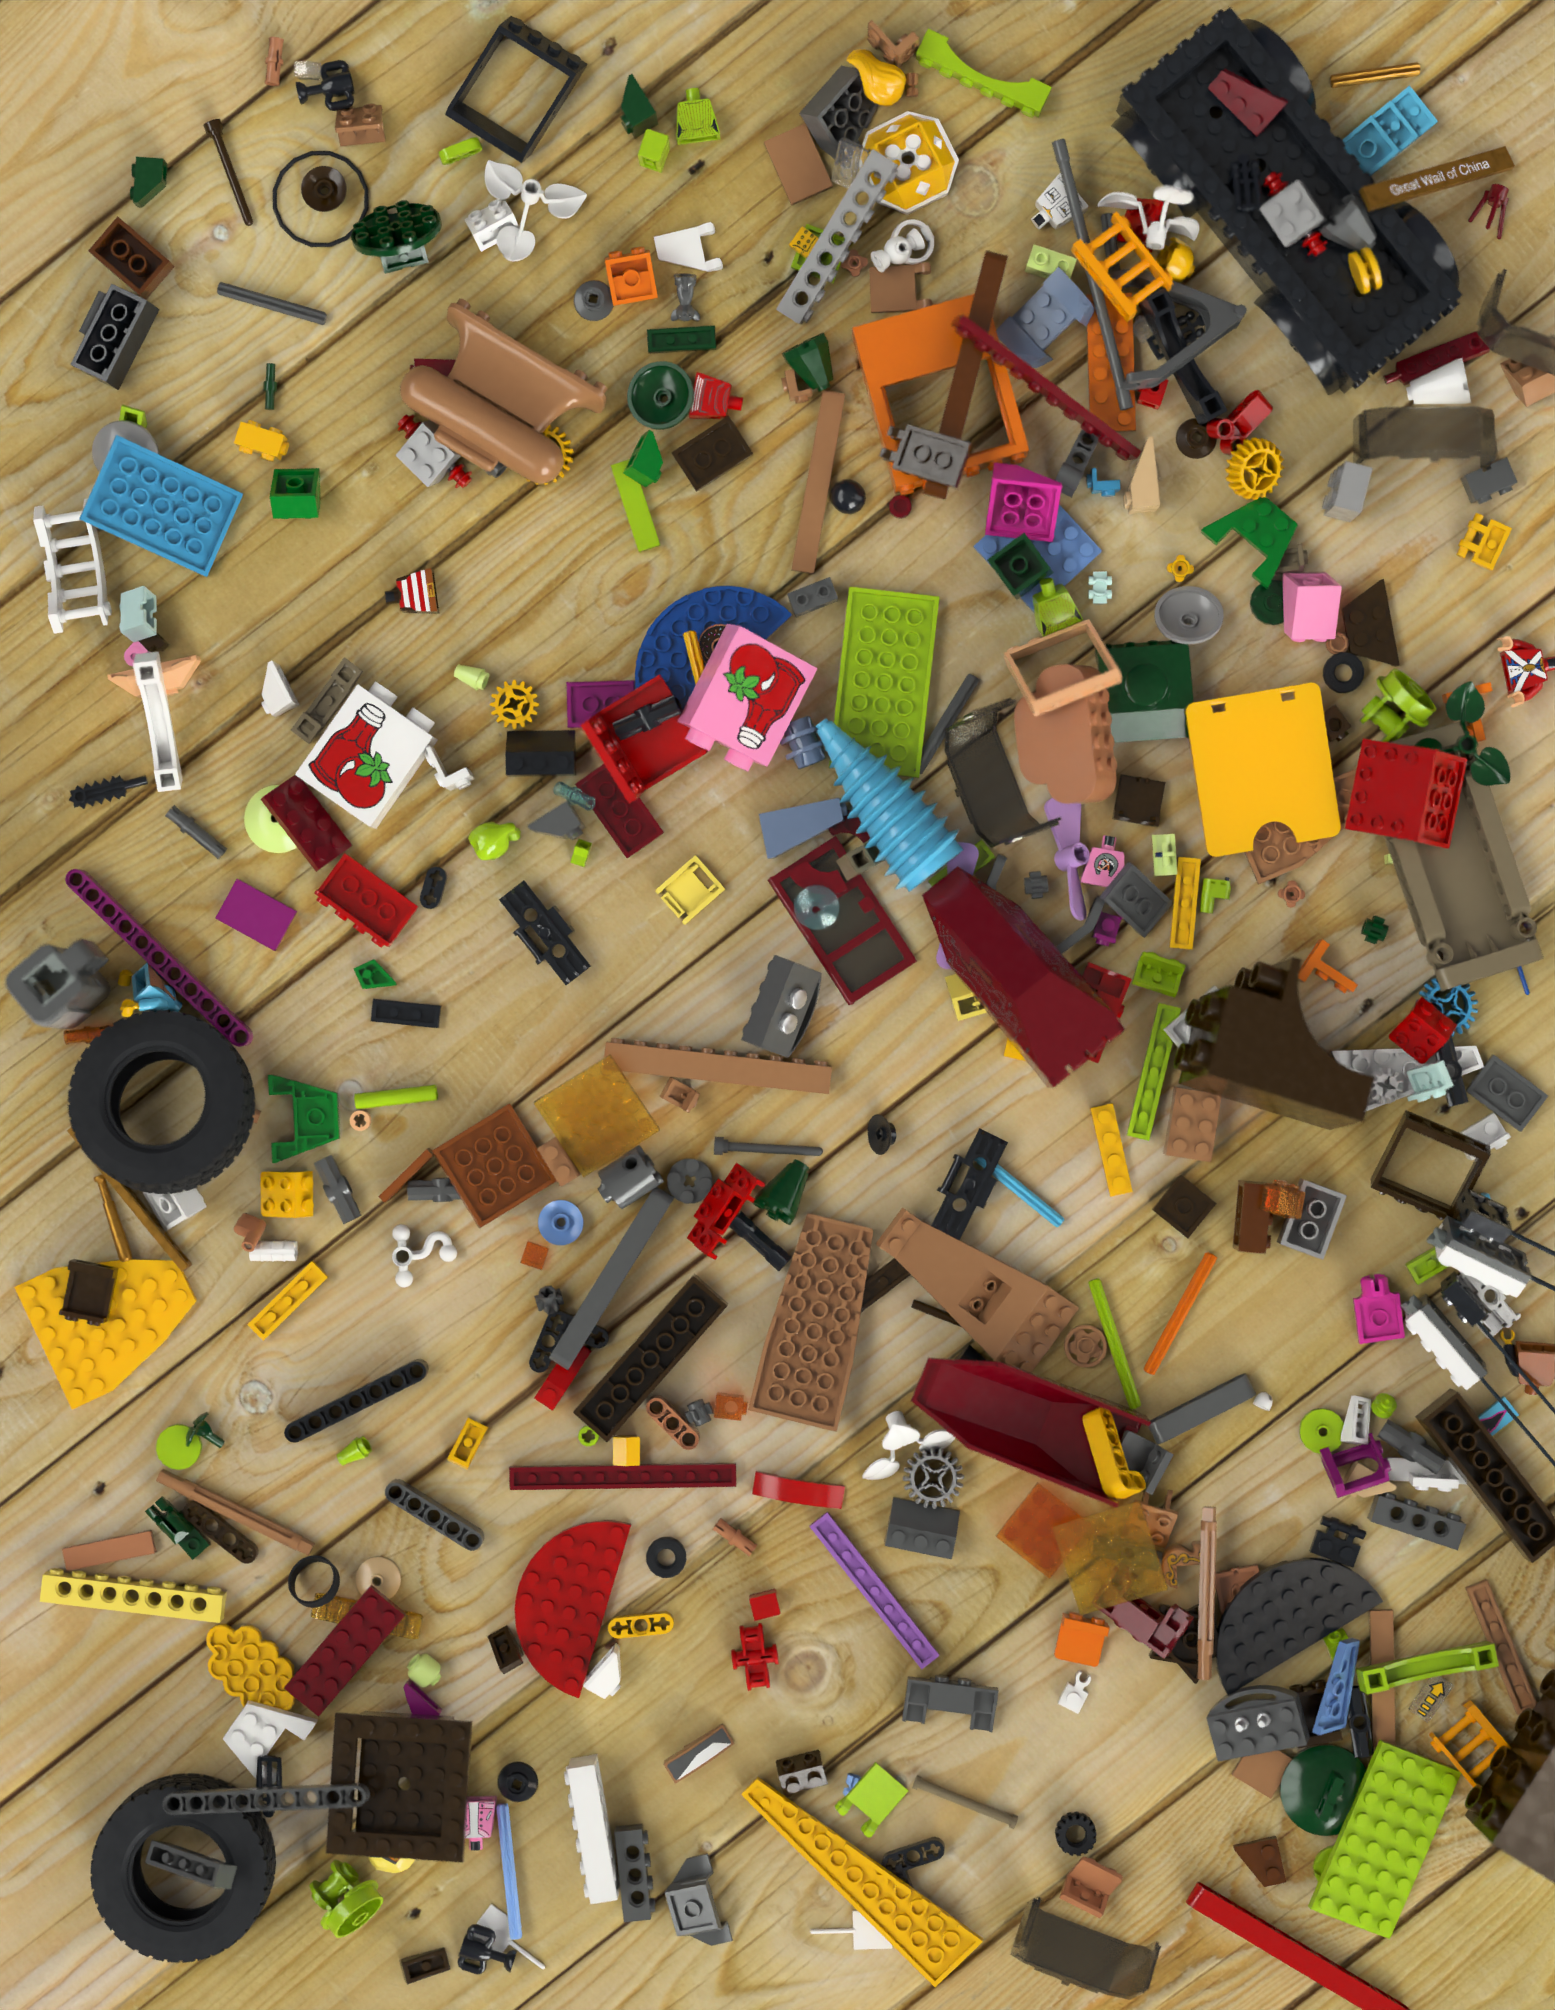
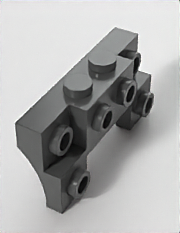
M936 1675L935 1678L930 1677V1679L908 1676L902 1721H914L925 1724L926 1711L931 1709L970 1714V1730L977 1729L993 1732L999 1690L997 1687L975 1685L968 1678H958V1681L949 1680V1677L944 1675Z

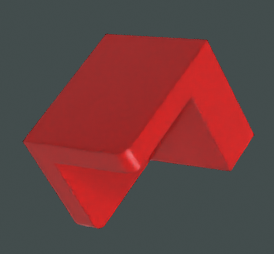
M776 1589L749 1595L754 1621L780 1615L781 1611Z

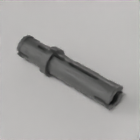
M175 805L165 815V817L181 828L180 831L182 833L186 832L218 860L227 851L228 848L224 847L196 824L194 818H189Z

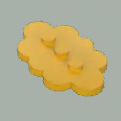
M217 1624L209 1630L206 1643L213 1654L208 1660V1671L215 1679L223 1680L224 1690L227 1694L240 1697L243 1707L250 1700L286 1711L292 1708L296 1698L286 1691L284 1687L294 1676L295 1669L291 1660L279 1656V1649L276 1643L271 1640H263L259 1629L248 1624L239 1627L236 1631L227 1624Z

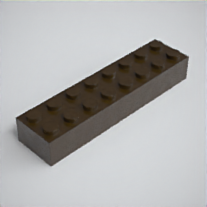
M693 1274L581 1401L573 1413L604 1441L608 1442L724 1311L728 1303L696 1274Z
M1450 1388L1415 1416L1526 1560L1534 1563L1555 1546V1517L1459 1392Z

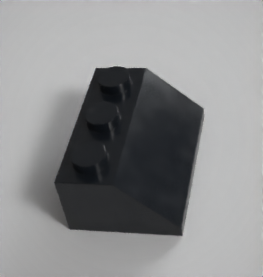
M575 730L507 731L505 751L506 776H576Z

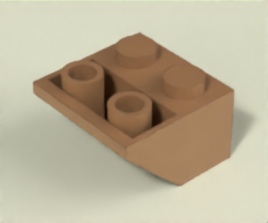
M1542 343L1532 346L1500 363L1515 395L1526 407L1555 393V357Z

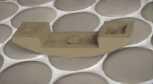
M344 657L331 674L332 677L308 710L303 712L291 731L310 744L338 710L363 671Z

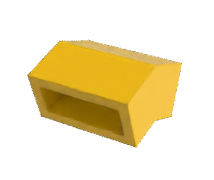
M617 1435L613 1437V1465H640L639 1436Z

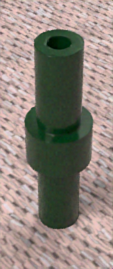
M273 363L266 364V381L263 382L266 410H274L275 392H277L275 364Z

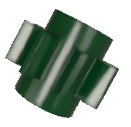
M1373 915L1372 920L1366 918L1361 930V934L1366 936L1364 941L1377 944L1378 940L1384 941L1389 928L1388 925L1384 924V918Z

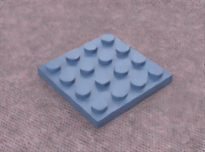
M1060 505L1058 507L1053 542L1030 540L1054 572L1047 578H1052L1055 586L1058 584L1067 585L1102 552ZM985 535L973 548L990 565L987 560L1016 538ZM1040 584L1020 597L1033 612L1032 596L1042 591Z

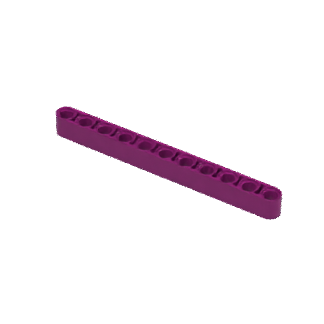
M72 869L66 874L65 881L68 887L233 1045L241 1047L247 1046L252 1042L253 1032L93 877L86 871ZM77 873L81 874L83 879L82 883L78 886L73 882V878ZM93 889H96L99 892V897L93 902L89 895ZM109 905L115 907V914L112 917L106 914V908ZM126 920L130 921L132 925L128 933L122 929V924ZM145 936L148 939V945L142 949L138 941L140 937ZM158 952H162L165 957L161 964L155 961V955ZM175 967L181 971V976L177 980L171 976V971ZM191 983L197 986V992L193 996L187 991L188 985ZM208 998L214 1004L211 1011H207L204 1008V1002ZM224 1014L230 1018V1023L227 1027L222 1026L220 1023V1018ZM239 1030H243L247 1036L243 1043L239 1042L236 1038Z

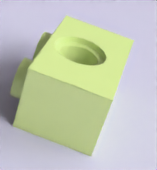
M1034 244L1025 272L1047 279L1060 267L1071 278L1077 258Z

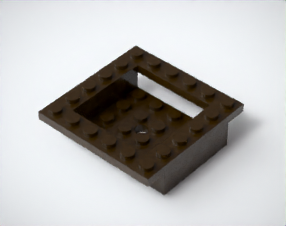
M364 1711L360 1714L335 1713L330 1784L355 1783L358 1738H361L359 1783H363L369 1788L370 1797L368 1801L357 1807L356 1828L353 1830V1807L329 1808L326 1854L464 1862L472 1721L454 1720L455 1716ZM406 1777L409 1779L410 1788L408 1790L400 1788V1778ZM331 1790L330 1798L338 1802L340 1798L339 1793ZM358 1790L357 1801H361L363 1796L361 1791Z

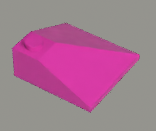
M994 463L985 535L1017 538L1025 533L1030 540L1053 542L1062 483L1018 465Z

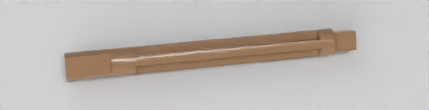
M165 1469L160 1471L156 1479L157 1482L177 1491L179 1494L291 1549L309 1556L315 1545L314 1542L304 1538L302 1535Z
M1212 1506L1202 1507L1197 1648L1198 1679L1200 1680L1212 1678L1217 1536L1216 1507Z

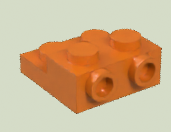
M635 247L628 254H622V251L608 253L609 257L605 258V265L613 306L658 298L650 250H645L644 247Z

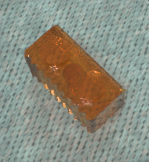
M1273 1180V1183H1265L1260 1209L1284 1218L1301 1220L1306 1192L1298 1190L1299 1186L1287 1184L1286 1181Z

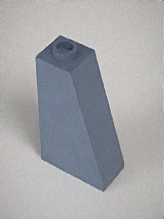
M835 798L759 814L767 859L776 858L844 822V816L848 815L846 802L840 803L841 798Z

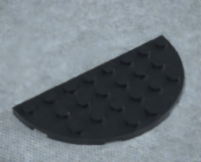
M1302 1558L1301 1560L1289 1562L1286 1560L1261 1570L1239 1588V1592L1231 1603L1227 1604L1218 1625L1216 1663L1217 1672L1227 1695L1232 1694L1379 1605L1383 1600L1377 1591L1359 1574L1340 1563L1326 1559Z

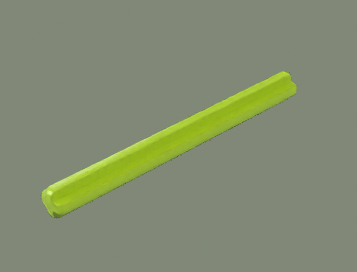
M1099 1278L1090 1280L1088 1284L1130 1409L1138 1408L1141 1406V1402L1101 1280Z

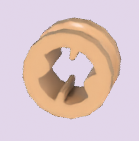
M356 1111L350 1117V1124L355 1130L363 1131L370 1126L371 1116L367 1111ZM362 1114L365 1116L364 1121H366L365 1126L361 1124L359 1127L356 1125L357 1120L355 1117L357 1115L360 1117Z

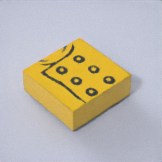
M802 226L790 242L789 247L807 259L819 238Z

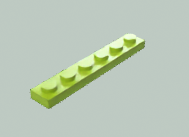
M1162 1003L1157 1005L1127 1136L1150 1140L1173 1041L1163 1029L1180 1015L1181 1008Z

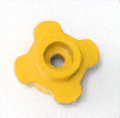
M1178 555L1173 563H1169L1166 567L1167 572L1175 576L1176 582H1182L1187 574H1191L1194 571L1193 565H1190L1185 560L1184 555Z

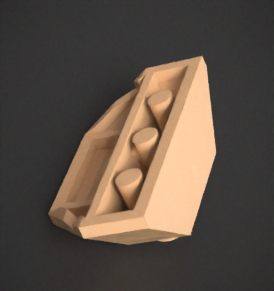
M192 655L161 663L167 696L178 694V690L186 686L201 662L199 656ZM134 669L107 675L108 680L135 697L142 698Z

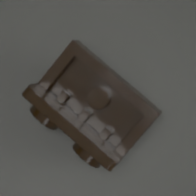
M819 1750L776 1761L778 1777L784 1796L828 1784Z

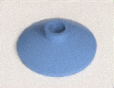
M566 1200L550 1202L542 1209L538 1218V1227L541 1235L554 1245H567L575 1241L581 1234L584 1224L579 1208ZM559 1218L565 1219L566 1224L564 1226L558 1225L557 1220Z

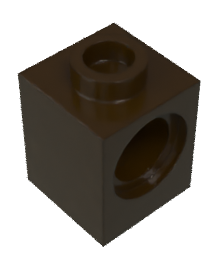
M1336 705L1324 712L1327 738L1330 742L1335 739L1339 742L1349 734L1347 730L1352 726ZM1331 719L1338 721V731H1332L1329 728L1328 724Z

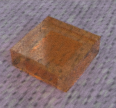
M527 1241L520 1263L542 1270L549 1248Z

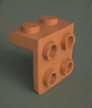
M1082 1857L1067 1874L1059 1898L1101 1918L1110 1894L1122 1882L1123 1876L1114 1869L1097 1863L1092 1858Z

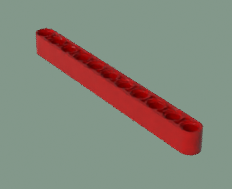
M1197 1882L1186 1900V1903L1198 1912L1362 2010H1410L1397 1999L1203 1883Z

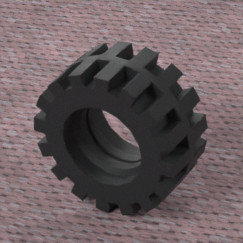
M1069 1812L1066 1816L1063 1815L1061 1820L1057 1822L1055 1836L1063 1852H1067L1071 1856L1074 1854L1081 1856L1082 1853L1087 1854L1089 1849L1092 1850L1094 1843H1096L1097 1834L1094 1823L1086 1814H1079V1812L1071 1814ZM1073 1825H1079L1085 1830L1084 1839L1077 1843L1069 1841L1066 1837L1067 1830Z

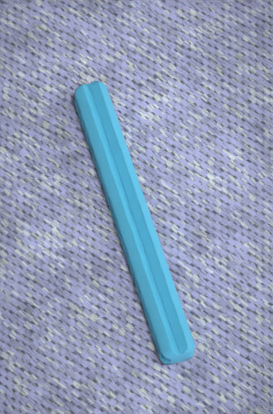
M978 1157L974 1160L983 1168L986 1167V1160L984 1158ZM997 1164L992 1174L996 1179L1055 1227H1059L1062 1224L1064 1218Z

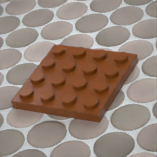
M511 1104L506 1105L432 1150L479 1229L557 1181L552 1171L549 1170L550 1168L547 1167V1163H544L545 1160L542 1159V1155L537 1151L538 1148Z

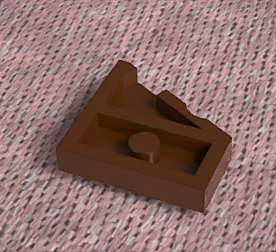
M1276 1836L1233 1845L1235 1852L1264 1887L1286 1883Z

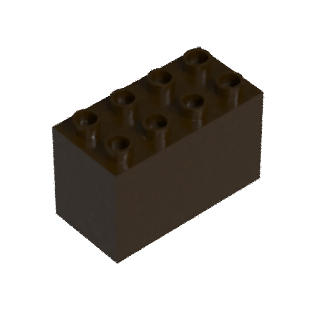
M1555 1669L1545 1675L1541 1682L1540 1693L1543 1695L1534 1709L1526 1708L1519 1715L1515 1723V1731L1518 1733L1510 1744L1511 1749L1502 1746L1495 1752L1490 1762L1492 1774L1484 1786L1478 1784L1469 1792L1465 1801V1807L1468 1809L1465 1816L1492 1845L1555 1884Z

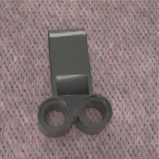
M1084 430L1079 433L1055 481L1062 483L1061 493L1071 498L1098 443L1099 438L1093 433L1089 434ZM1087 437L1091 439L1092 444H1085L1082 438ZM1079 457L1083 463L1076 464L1072 458Z

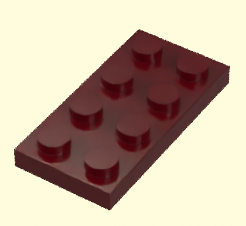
M605 764L575 784L627 859L664 834L640 797L630 804L628 803Z
M292 776L261 798V801L316 872L353 846L308 786L298 776Z

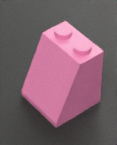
M1326 572L1283 573L1284 633L1295 642H1304L1305 639H1313L1317 642L1335 639L1342 586Z

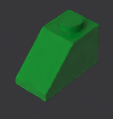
M648 430L640 436L623 474L645 488L651 483H656L662 474L660 468L663 460L653 431Z

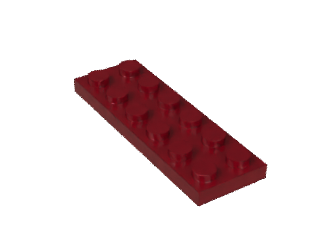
M370 1585L289 1680L284 1689L319 1717L403 1619L406 1613L373 1585Z

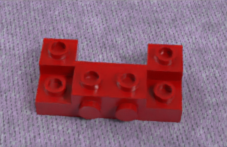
M1087 962L1082 975L1083 979L1091 988L1096 990L1095 992L1117 1018H1121L1125 1008L1122 1002L1132 979ZM1103 1036L1101 1039H1102V1040L1105 1042V1044H1106V1043H1107V1039L1105 1038V1036ZM1104 1048L1093 1057L1087 1051L1084 1052V1055L1088 1060L1099 1063Z
M736 1163L724 1181L719 1178L717 1179L694 1214L698 1221L687 1236V1239L705 1255L716 1260L718 1256L712 1251L718 1242L727 1243V1240L722 1236L745 1201L754 1202L755 1198L750 1193L756 1184L764 1187L765 1183L748 1169Z

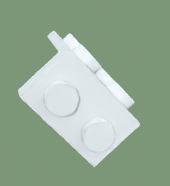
M430 745L426 747L427 753L424 755L429 765L436 768L438 773L434 775L440 786L452 791L456 788L462 790L471 785L470 781L475 779L471 770L465 767L448 776L436 750Z

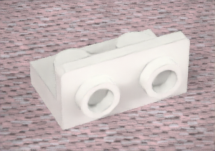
M1495 1113L1489 1114L1460 1132L1490 1145V1150L1492 1148L1497 1150L1508 1143L1506 1140L1511 1137L1505 1131ZM1464 1153V1154L1466 1155L1467 1159H1469V1160H1474V1159H1476V1157Z

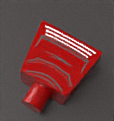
M696 372L694 401L689 412V418L724 419L727 417L728 409L742 410L743 397L731 395L732 385L730 383Z

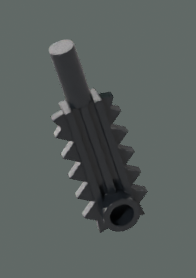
M120 775L117 778L112 776L110 782L103 778L101 784L94 781L92 787L87 783L83 789L77 785L75 790L70 791L71 797L69 801L73 802L74 808L80 806L85 809L87 803L93 807L95 801L102 804L104 799H107L111 802L113 796L120 800L121 796L126 797L127 789L146 785L148 780L146 775L126 781Z

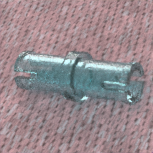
M558 782L554 786V794L566 799L571 805H578L587 811L594 808L595 798L583 793L580 788L570 787L564 782Z

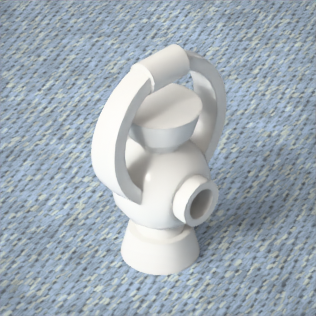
M910 219L903 221L892 232L891 238L884 246V251L877 250L871 252L872 262L880 272H884L890 266V263L897 265L903 263L911 265L922 263L928 259L933 251L934 235L929 226L919 220ZM906 225H915L921 228L920 230L925 240L928 241L927 251L921 258H910L912 249L917 251L925 248L924 240L918 230L913 228L906 238L898 236L900 230Z

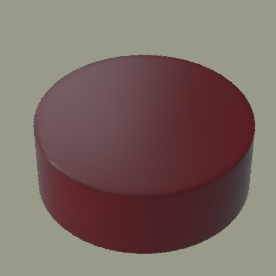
M897 495L891 499L889 511L893 517L902 519L911 512L912 504L908 497Z

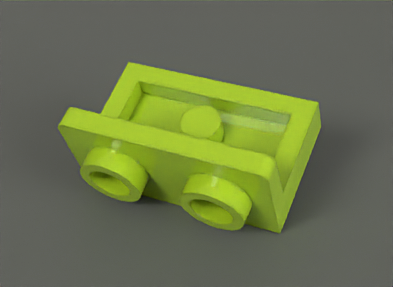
M1143 951L1138 959L1132 984L1175 998L1186 965L1175 959L1160 957L1154 952Z

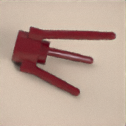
M1492 184L1490 191L1485 190L1483 198L1473 211L1468 222L1471 223L1488 200V205L1492 206L1487 220L1486 229H1490L1496 210L1501 207L1497 239H1501L1506 206L1509 198H1507L1509 189L1500 184Z

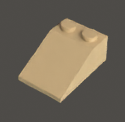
M1153 436L1148 437L1145 441L1127 491L1123 495L1124 509H1128V514L1155 512L1160 506Z

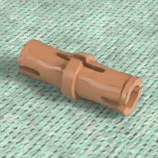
M269 37L268 57L265 58V63L267 64L265 84L269 86L280 85V68L283 66L284 61L281 59L284 39L279 37Z
M722 1518L718 1520V1523L712 1529L727 1539L728 1544L731 1546L735 1545L747 1554L748 1557L757 1547L756 1543H753L741 1534L742 1531L740 1529H734Z

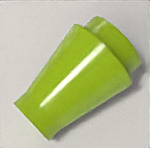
M356 1437L337 1454V1459L344 1466L347 1463L366 1458L372 1452L371 1445L365 1437Z

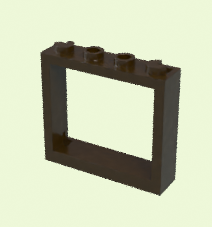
M1405 1110L1370 1179L1371 1188L1379 1191L1381 1195L1387 1194L1394 1197L1399 1203L1411 1204L1420 1212L1432 1213L1440 1220L1445 1219L1447 1215L1457 1220L1460 1214L1457 1201L1466 1188L1473 1190L1491 1155L1490 1145ZM1406 1128L1476 1157L1451 1206L1382 1177Z

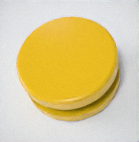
M1365 247L1361 249L1360 256L1357 252L1350 253L1348 255L1349 267L1358 290L1362 294L1370 292V285L1374 290L1381 288L1382 278L1372 251Z

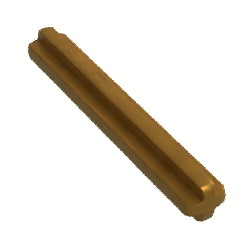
M1418 62L1333 74L1330 76L1331 88L1414 77L1420 74V65Z

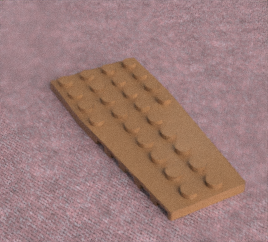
M807 1214L764 1342L748 1408L749 1411L837 1432L854 1361L873 1229Z

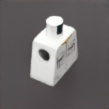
M1061 173L1058 174L1036 201L1035 206L1040 212L1032 217L1031 221L1039 230L1048 222L1056 230L1072 221ZM1078 194L1084 214L1088 209V204Z

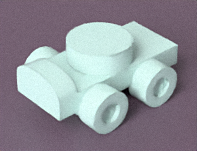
M1093 571V576L1088 578V584L1093 585V590L1088 591V598L1093 599V604H1107V599H1112V590H1107V585H1112V576H1107V572Z

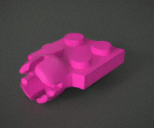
M1374 1274V1280L1370 1278V1275L1362 1277L1360 1280L1361 1296L1353 1298L1358 1343L1364 1344L1405 1338L1400 1293L1390 1292L1388 1278L1385 1275Z

